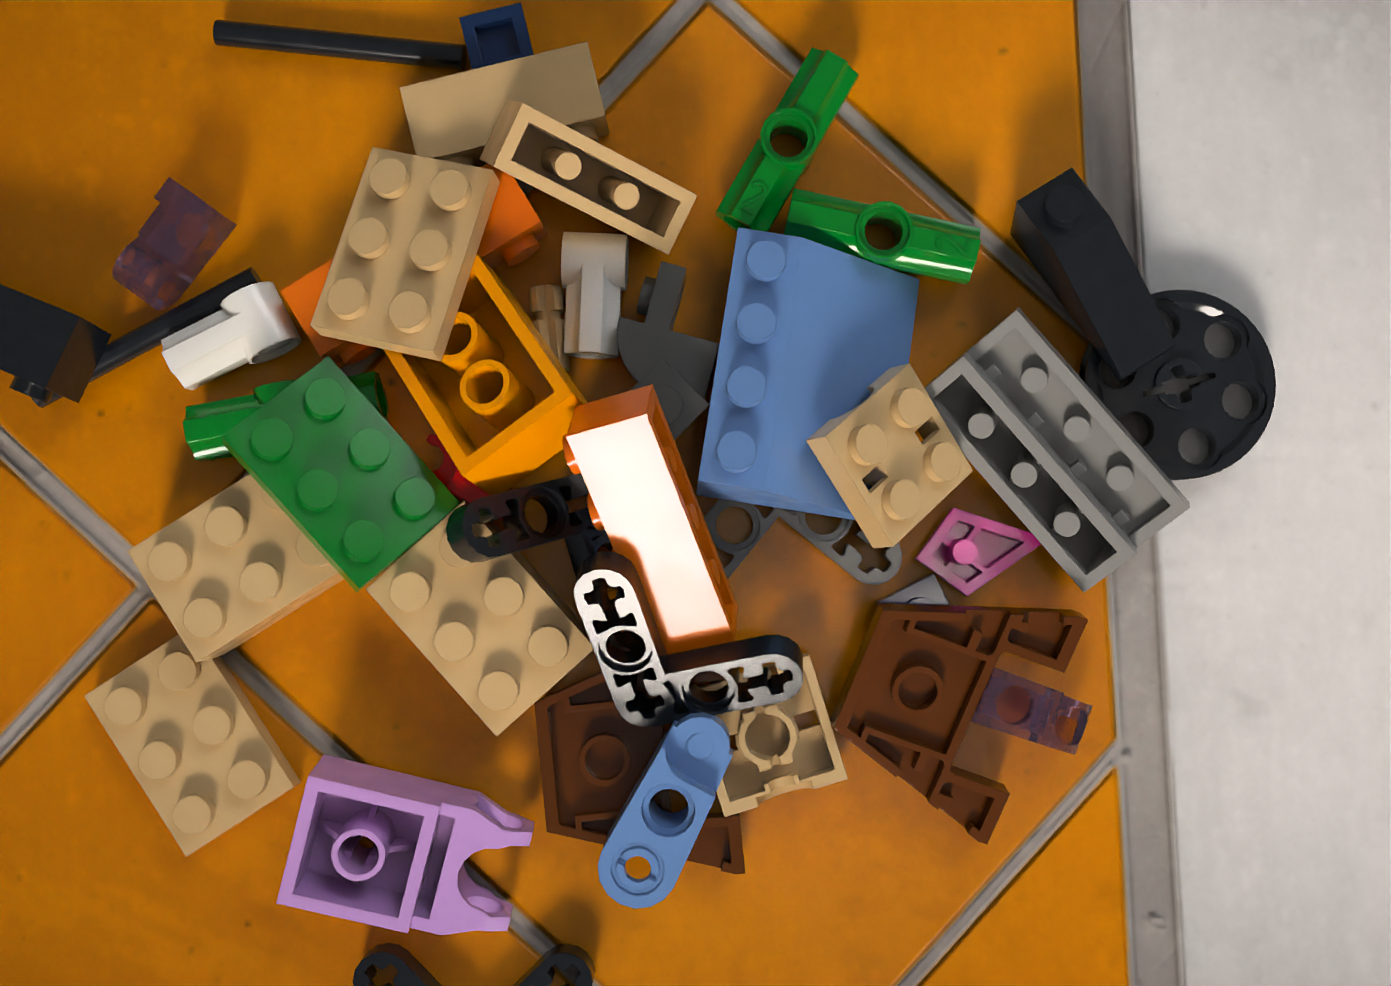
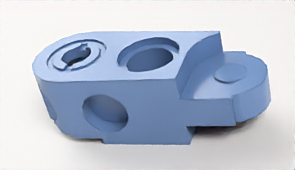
M704 712L691 713L681 718L680 721H673L610 828L599 858L598 873L599 881L605 892L617 903L634 909L651 907L663 901L674 888L715 800L716 791L733 756V749L730 748L729 730L724 721L718 716ZM663 789H673L685 797L688 805L679 812L670 813L658 807L653 796ZM634 856L644 857L648 860L651 871L648 876L642 879L633 878L626 871V861Z

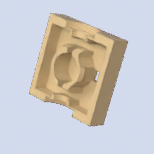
M910 363L889 368L867 387L871 395L864 402L851 411L837 418L830 419L806 440L873 548L894 547L973 471ZM916 430H918L919 434L921 435L923 439L922 442H920L919 438L917 437L915 433ZM864 483L872 486V488L868 490Z
M808 653L803 654V684L800 691L791 699L716 715L724 721L729 734H735L736 746L738 748L733 750L732 759L716 791L724 817L759 807L765 800L786 792L804 788L818 789L848 779ZM775 663L763 666L768 667L772 675L783 673L782 670L776 667ZM743 672L739 673V682H747L748 678L743 679ZM713 681L697 687L706 691H716L723 688L727 681ZM815 710L819 724L798 730V726L792 716Z

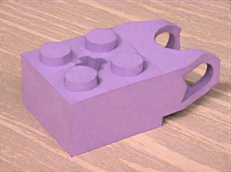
M324 754L307 778L276 904L408 933L410 928L438 935L476 930L507 931L513 905L495 896L487 888L476 884L468 875L464 861L474 852L483 849L530 846L535 822L507 811L480 791ZM365 836L375 843L373 848H366L360 845L361 837Z

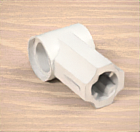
M563 233L561 280L562 287L566 288L563 341L565 355L584 359L619 358L617 324L619 317H621L622 291L627 290L628 234Z
M258 282L233 292L220 304L221 310L161 340L163 346L161 353L170 371L178 378L185 389L194 390L248 362L250 364H259L278 358L290 352L302 342L273 282Z

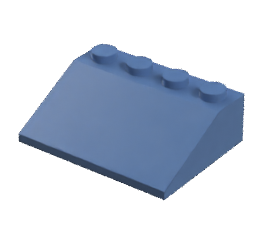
M738 227L696 495L855 520L806 440L830 419L837 418L864 402L871 395L867 387L889 368L909 363L920 279L803 237ZM864 483L868 490L872 488V486Z

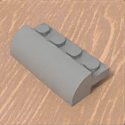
M1019 307L924 387L964 456L1083 592H1086L1135 556L1137 547L1190 508L1187 498Z

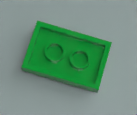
M329 356L222 435V444L356 593L421 540L461 504Z

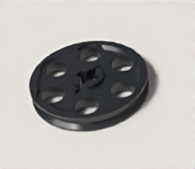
M1166 290L1153 293L1151 296L1157 308L1169 314L1173 321L1174 330L1172 337L1176 342L1174 348L1132 373L1128 382L1122 388H1113L1101 379L1099 364L1102 357L1089 342L1080 364L1079 376L1118 421L1126 413L1137 414L1144 419L1148 428V436L1141 447L1171 481L1209 476L1226 469L1240 460L1252 449L1265 431L1272 414L1276 395V378L1272 357L1268 346L1255 325L1228 302L1215 296L1192 290ZM1212 324L1223 325L1233 334L1234 348L1226 358L1213 356L1205 347V332ZM1170 369H1172L1173 375L1176 378L1186 377L1187 380L1202 375L1209 376L1208 380L1189 385V389L1180 393L1181 403L1176 394L1166 395L1163 392L1149 397L1143 396V392L1163 386L1162 383L1169 381L1172 376ZM1230 384H1239L1245 387L1251 395L1252 407L1249 414L1243 419H1236L1230 416L1222 405V395ZM1189 428L1201 431L1209 443V451L1206 458L1198 464L1187 462L1179 452L1178 442L1180 436Z

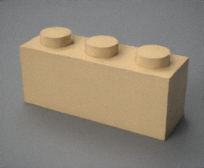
M588 42L399 87L415 154L418 156L476 167L486 165V162L480 160V156L507 99L522 102L596 142L599 141L598 137L610 134Z
M510 99L506 100L480 156V160L668 255L697 197L696 194L532 107Z

